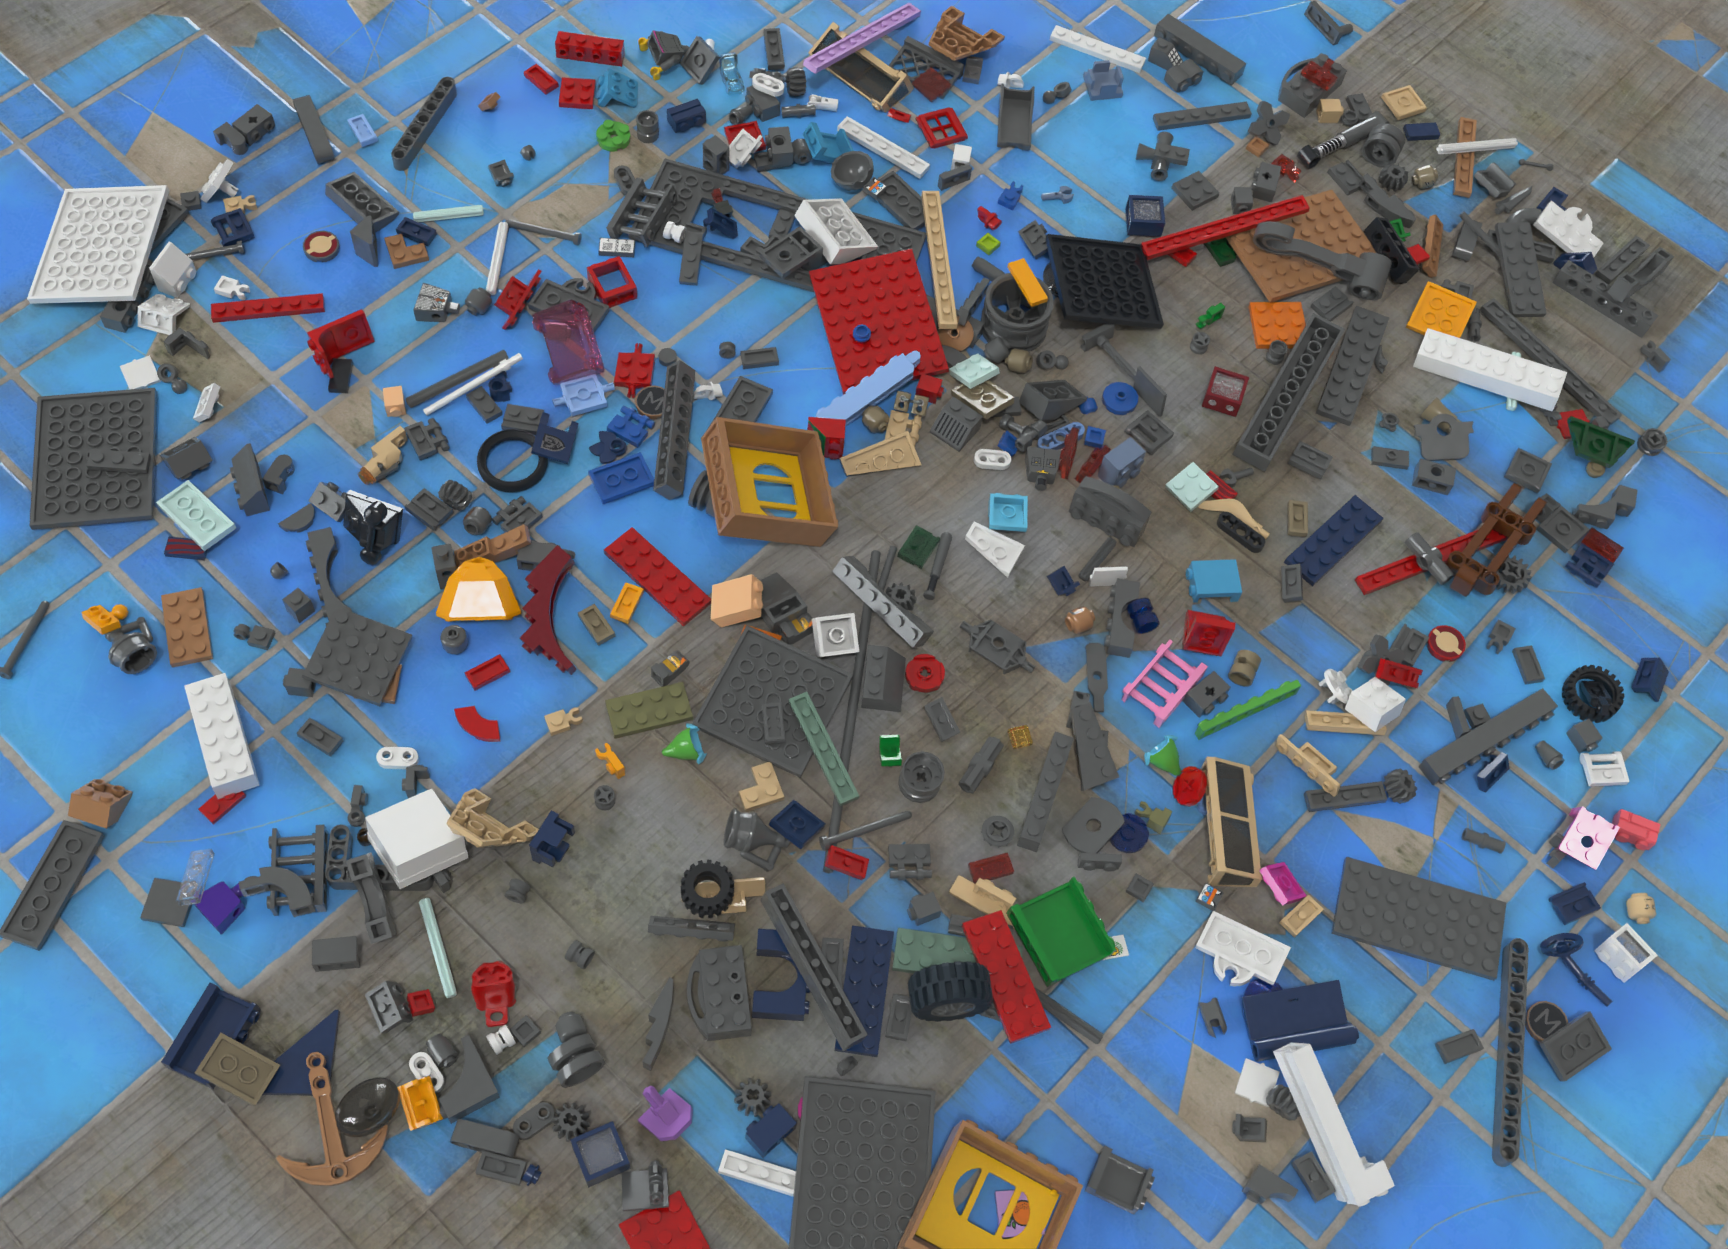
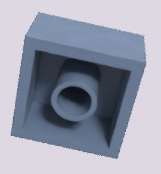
M1131 437L1104 455L1098 477L1105 483L1121 488L1131 477L1135 478L1140 473V467L1144 462L1146 451Z

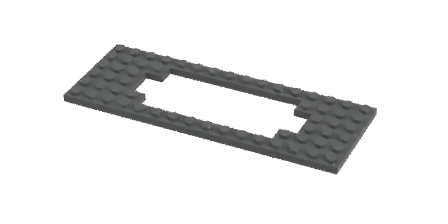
M665 158L650 189L666 192L669 185L673 184L678 197L649 245L683 254L684 240L680 244L672 238L666 239L663 237L667 222H674L676 226H685L686 232L703 233L705 237L707 227L693 224V220L702 202L714 205L721 202L724 194L793 213L797 212L803 200L809 199ZM646 196L644 202L658 204L661 198ZM640 209L638 215L651 217L654 211ZM852 212L878 246L876 250L863 255L862 259L912 249L917 263L927 235L925 232ZM635 221L632 228L643 230L646 223ZM629 234V239L643 243L640 236ZM703 241L701 260L814 292L809 271L798 268L782 279L760 257Z

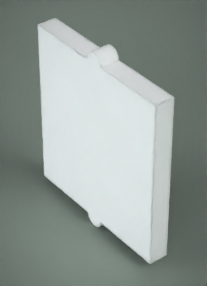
M150 355L138 360L134 359L132 362L120 366L129 389L148 388L150 385L161 382Z
M1128 567L1094 568L1092 575H1090L1089 587L1115 585L1117 578H1127Z
M1246 1058L1235 1094L1249 1099L1250 1103L1256 1102L1269 1107L1266 1097L1271 1088H1274L1280 1072L1265 1066L1264 1063L1259 1064Z

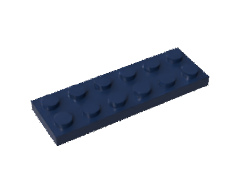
M1354 495L1291 553L1284 563L1286 565L1300 563L1302 578L1313 587L1375 529L1384 518Z
M852 925L843 991L864 1027L867 1036L862 1042L845 1051L842 1050L836 1039L834 1051L878 1057L894 931Z

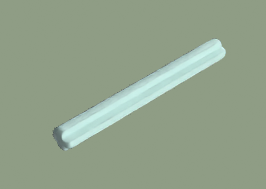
M429 898L421 899L419 905L446 998H452L457 995L433 907Z

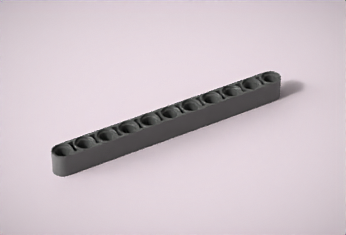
M1515 938L1503 948L1492 1144V1159L1500 1167H1506L1515 1162L1519 1157L1529 952L1528 944L1521 938ZM1512 967H1514L1518 973L1514 972ZM1511 986L1516 989L1517 993L1512 991ZM1510 1006L1515 1009L1516 1013L1511 1011ZM1509 1026L1514 1029L1515 1033L1510 1031ZM1508 1046L1513 1049L1514 1054L1508 1050ZM1507 1067L1512 1070L1513 1074L1508 1072ZM1505 1087L1511 1090L1512 1095L1507 1093ZM1504 1108L1510 1111L1511 1116L1506 1114ZM1503 1129L1509 1132L1510 1138L1504 1134ZM1502 1150L1508 1154L1509 1159L1504 1157Z

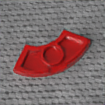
M475 706L454 709L457 721L465 732H468L478 740L500 742L497 720L482 718L477 713Z

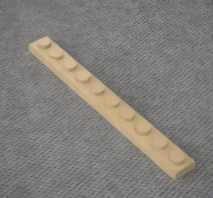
M922 191L921 197L939 329H957L958 323L939 191Z

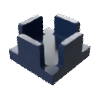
M551 810L529 844L532 860L538 864L543 862L551 867H554L555 861L561 862L570 847L569 843L563 841L566 834L571 836L575 834L574 825L560 819L559 814Z

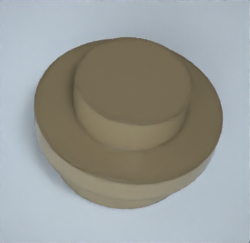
M1590 461L1587 464L1586 472L1590 477L1598 478L1605 473V467Z

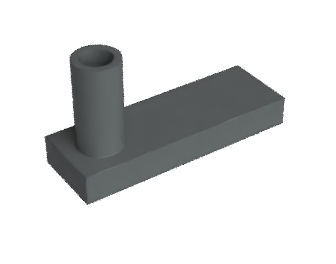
M1316 1L1309 3L1304 15L1332 45L1338 44L1343 35L1353 32L1351 24L1339 26Z

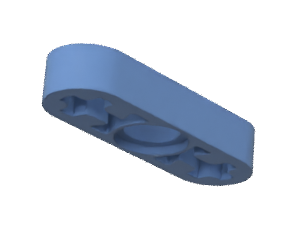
M1073 422L1040 437L1036 447L1059 450L1082 439L1085 428L1081 423ZM1056 436H1063L1065 441H1058Z

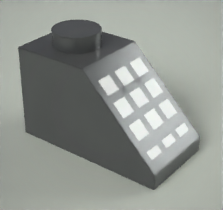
M1158 37L1151 47L1148 61L1165 70L1180 65L1183 60L1174 44Z

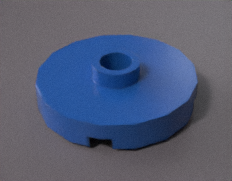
M1115 382L1108 385L1103 391L1102 402L1109 412L1117 415H1126L1135 410L1138 404V394L1131 385Z

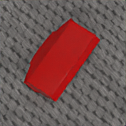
M890 108L887 116L909 123L912 115Z

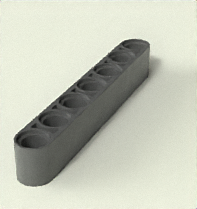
M443 77L393 148L391 156L396 170L404 171L409 168L456 98L455 80L452 77Z

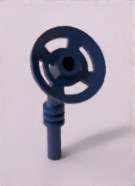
M1561 933L1545 939L1540 945L1543 954L1561 957L1578 979L1577 982L1582 983L1581 986H1585V990L1592 992L1606 1007L1613 1002L1594 984V980L1591 981V977H1587V973L1584 974L1570 956L1581 949L1584 944L1583 938L1580 935ZM1556 942L1555 946H1553L1552 949L1548 948L1550 945Z

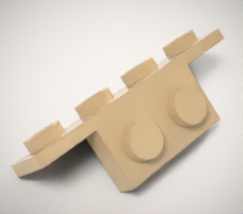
M1280 734L1276 742L1278 751L1281 754H1285L1292 760L1295 766L1300 767L1307 773L1310 779L1315 780L1321 785L1325 792L1335 797L1338 794L1340 784L1331 775L1336 772L1337 766L1310 743L1307 742L1298 749L1286 737Z
M962 876L957 877L949 891L951 895L987 915L1002 910L1007 924L1012 925L1006 914L1016 900L1011 892L997 888L993 882L987 879L979 878L977 883L974 884Z
M765 878L735 879L733 901L731 905H728L726 911H721V914L746 912L745 897L763 896L765 893ZM714 881L700 882L695 887V892L703 898L714 897L720 891L719 885Z

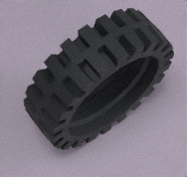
M1584 665L1573 671L1564 682L1562 698L1565 699L1563 702L1565 705L1569 704L1567 707L1569 711H1575L1573 713L1574 716L1581 715L1580 719L1583 721L1586 718L1592 722L1595 721V723L1607 721L1616 714L1624 702L1623 686L1618 687L1621 682L1619 680L1615 681L1616 676L1614 674L1610 676L1608 674L1609 670L1605 669L1602 671L1601 666L1595 668V665L1588 667ZM1590 679L1602 682L1612 698L1611 708H1608V716L1599 715L1596 708L1588 706L1580 699L1576 691V683L1579 680Z

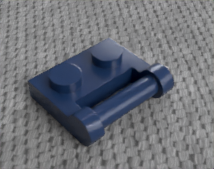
M241 208L211 219L213 227L217 229L221 237L223 247L235 245L237 241L244 242L255 238ZM223 223H228L233 236L228 237Z

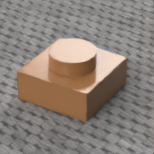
M494 92L487 95L478 107L482 111L492 110L498 104L499 94Z

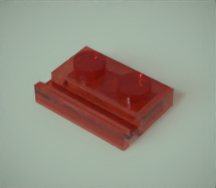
M1106 445L1101 448H1095L1074 479L1081 483L1085 476L1091 477L1102 463L1104 455L1109 453L1111 449Z
M1593 527L1581 541L1612 563L1615 562L1624 547Z

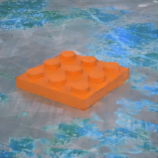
M1250 302L1248 307L1256 349H1269L1270 344L1275 340H1281L1286 343L1288 349H1293L1306 326L1301 302Z

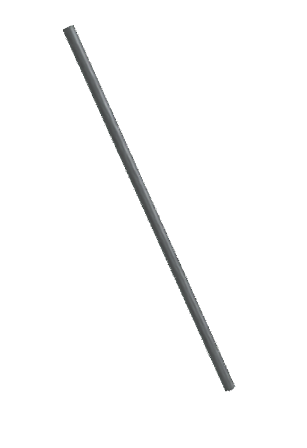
M877 550L871 552L868 571L875 582H877L881 552ZM865 602L863 604L858 636L859 652L855 656L840 754L847 772L849 769L872 609ZM835 795L828 837L839 834L843 806L839 805ZM826 850L823 872L833 873V869L825 867L828 850Z

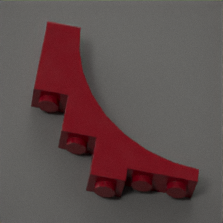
M557 545L525 578L529 584L527 588L535 595L522 608L526 613L524 617L532 625L520 639L524 643L522 647L529 654L534 652L538 656L542 653L549 661L554 659L557 662L555 666L561 672L565 673L567 671L572 675L577 669L564 655L559 646L554 630L553 613L558 589L575 562L568 553Z

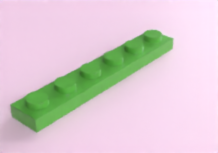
M1298 680L1286 681L1280 685V688L1275 690L1273 688L1269 689L1262 696H1254L1243 705L1237 704L1226 713L1222 711L1211 720L1205 719L1198 724L1195 735L1200 740L1294 696L1299 691L1301 684Z

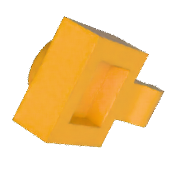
M608 743L604 744L607 750L605 753H601L598 748L595 749L596 756L601 760L607 761L606 768L611 775L615 774L617 779L625 776L623 764L616 754L611 751Z

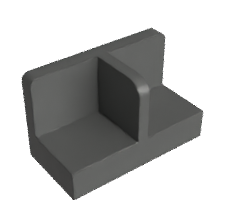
M357 937L313 940L312 966L314 970L319 972L360 968V958L357 954Z

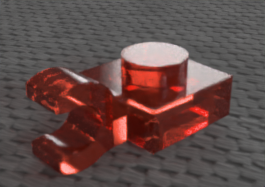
M1283 154L1271 163L1281 166V175L1284 176L1287 173L1294 182L1299 179L1297 175L1301 173V170L1294 167L1295 162Z

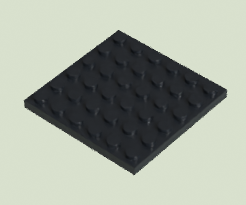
M1047 234L1045 240L1064 320L1156 329L1163 327L1161 311L1141 244Z

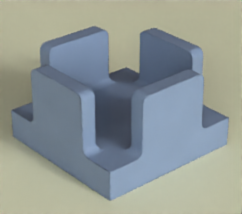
M1109 60L1095 61L1093 68L1084 72L1083 78L1091 101L1122 98L1124 77L1120 66H1116V69H1109Z

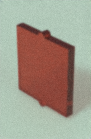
M932 67L926 72L921 73L912 82V85L931 102L940 95L942 96L951 87V84Z

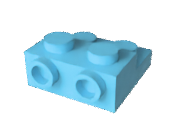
M990 493L988 501L989 529L1026 532L1028 496Z

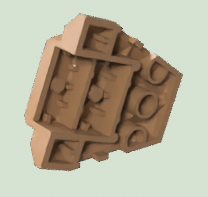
M950 6L942 13L941 20L938 22L928 45L935 51L956 61L996 47L1004 40L1005 36L993 29H990L982 36L962 24L964 12Z

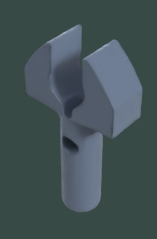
M1060 186L1059 192L1041 194V199H1060L1063 204H1067L1072 201L1074 194H1071L1072 189L1070 187Z

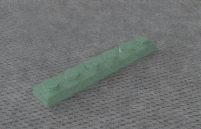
M804 692L790 698L788 702L839 805L843 806L859 799V794L808 693Z

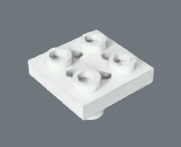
M227 159L223 164L220 162L216 169L212 171L208 182L201 189L203 195L200 199L207 203L218 189L231 197L236 195L239 189L225 180L227 173L233 165L232 161Z

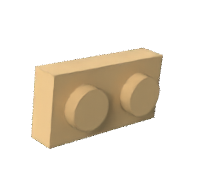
M1307 895L1280 921V924L1295 938L1324 909L1310 895Z

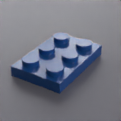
M641 452L588 471V475L602 504L654 486V477Z

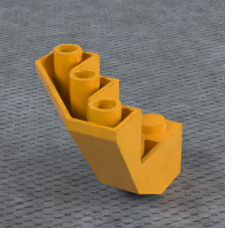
M483 557L464 561L448 578L436 611L437 617L443 618L448 622L511 620L514 616L521 614L507 576L493 561Z

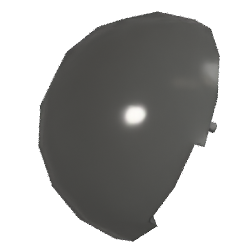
M850 151L840 155L834 160L831 168V176L834 182L839 187L849 191L863 188L870 181L874 172L872 158L861 151Z

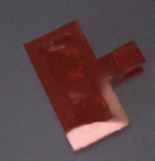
M1330 58L1326 60L1322 67L1310 61L1301 71L1302 76L1326 91L1338 79L1337 76L1330 72L1331 66L1335 62Z

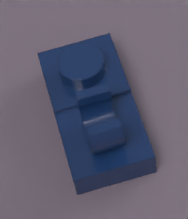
M713 208L707 210L708 218L703 220L704 227L710 225L711 231L717 229L732 239L738 236L736 221Z
M1503 752L1498 756L1491 754V762L1484 761V769L1477 775L1479 790L1486 793L1510 769L1508 754Z

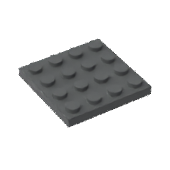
M336 606L302 676L306 680L380 707L412 640V634Z

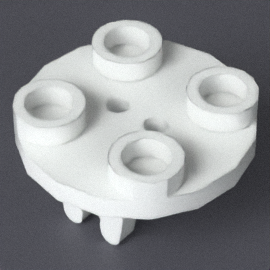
M1327 669L1324 673L1325 679L1318 684L1324 688L1328 686L1333 693V696L1327 699L1328 703L1335 704L1341 701L1347 704L1350 693L1353 690L1346 684V676L1342 671L1336 672L1333 669Z

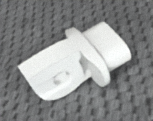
M1007 72L1006 74L999 75L998 85L1000 86L1002 83L1006 88H1023L1024 86L1021 76L1017 74L1010 75V72Z
M712 382L697 387L695 392H693L694 399L708 398L709 400H715L716 397H722L723 395L720 384H713Z

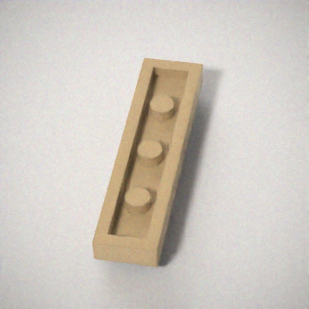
M1306 710L1304 715L1307 730L1373 735H1385L1387 731L1385 725L1374 732L1351 713Z

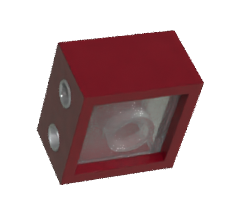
M1215 366L1207 386L1202 407L1236 417L1249 377Z

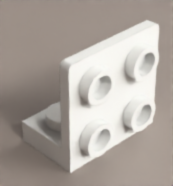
M156 294L138 306V327L170 335L176 331V316L188 309L190 303L183 302L181 299L167 298L163 294Z

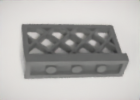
M909 36L906 37L903 47L889 64L892 69L896 70L893 67L896 64L902 63L903 69L898 71H903L905 74L916 71L917 76L910 77L907 74L911 83L941 99H944L957 79L963 76L964 64L951 60L944 54ZM906 51L910 53L912 57L903 58L902 55ZM922 59L926 62V64L917 66L916 60ZM906 62H914L915 66L905 67ZM930 67H937L940 71L931 73ZM928 69V74H919V70ZM951 74L954 77L952 79L945 80L944 75ZM942 76L943 81H933V77ZM930 78L931 83L924 84L921 79ZM944 85L945 89L943 92H940L935 87Z

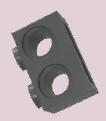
M715 135L703 143V168L723 175L729 171V146Z

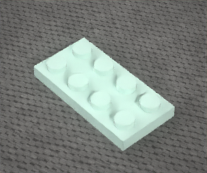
M189 480L156 502L158 507L204 551L236 529L235 524Z

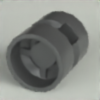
M650 110L639 112L636 117L637 137L643 143H653L659 138L658 115Z

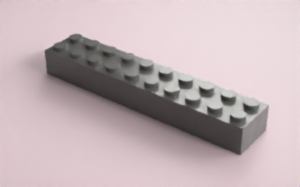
M1315 313L1312 314L1232 455L1264 472L1266 471L1345 331L1344 328Z

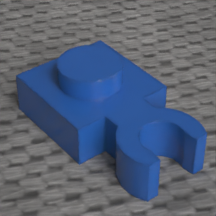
M1013 181L1010 189L1005 188L999 197L998 204L1013 210L1020 200L1023 185L1020 188H1015V182Z

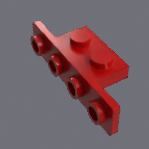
M538 269L528 285L512 276L494 304L509 315L502 327L504 330L508 326L512 327L516 322L517 317L515 315L517 312L520 314L525 307L523 302L532 295V286L536 287L541 280L538 277L541 270Z

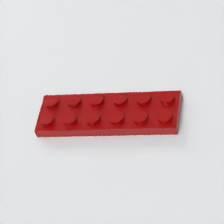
M633 527L604 549V554L643 588L683 627L711 604L712 599Z
M1002 910L962 923L963 931L976 962L984 965L989 971L993 1003L1010 1044L1050 1030L1051 1025Z

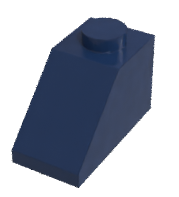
M1592 252L1562 253L1553 262L1554 266L1561 270L1566 262L1570 260L1592 275L1598 269Z

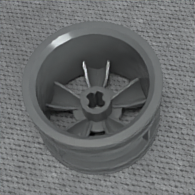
M1011 273L1003 274L994 279L987 288L981 322L985 323L982 334L985 340L989 342L996 337H1000L1002 340L1006 338L1011 345L1010 352L1014 348L1030 352L1039 347L1046 337L1054 304L1053 295L1049 287L1036 277L1046 293L1048 301L1031 307ZM1007 304L1009 310L1004 313L997 307ZM1020 304L1030 308V310L1024 313L1020 308Z

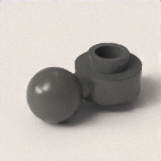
M1068 82L1057 84L1054 87V91H1046L1043 94V101L1047 104H1052L1056 97H1067L1072 90Z
M1049 350L1043 351L1037 356V364L1042 369H1049L1055 365L1056 368L1062 370L1069 364L1066 356L1059 355L1055 357L1054 353Z
M162 364L157 370L158 378L163 382L172 383L171 387L175 393L183 394L186 392V382L182 379H177L178 369L171 364ZM168 371H171L170 377L167 375Z

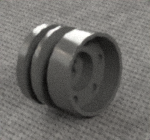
M704 470L698 476L691 489L688 504L693 508L697 507V510L700 511L706 508V514L715 517L707 470Z
M924 751L913 753L907 757L903 763L898 781L900 791L904 797L912 802L923 803L930 801L937 795L945 773L939 758L932 753Z

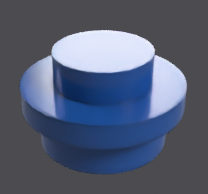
M861 324L854 328L853 337L858 342H866L871 337V331L866 325Z

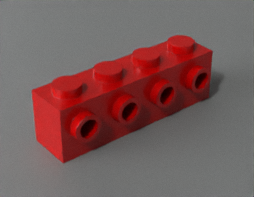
M558 31L555 41L556 58L622 67L625 56L624 40Z

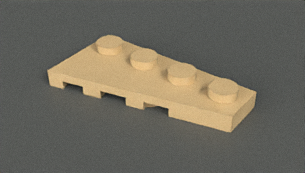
M908 431L839 458L846 476L921 465Z

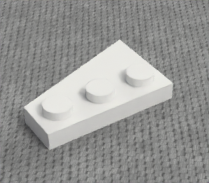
M973 522L965 537L968 543L1007 578L1025 545L976 522Z

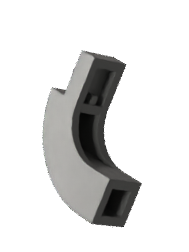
M280 867L259 868V877L250 876L243 881H239V888L244 897L267 891H278L288 897L289 908L294 917L316 912L312 895L306 884L297 874Z

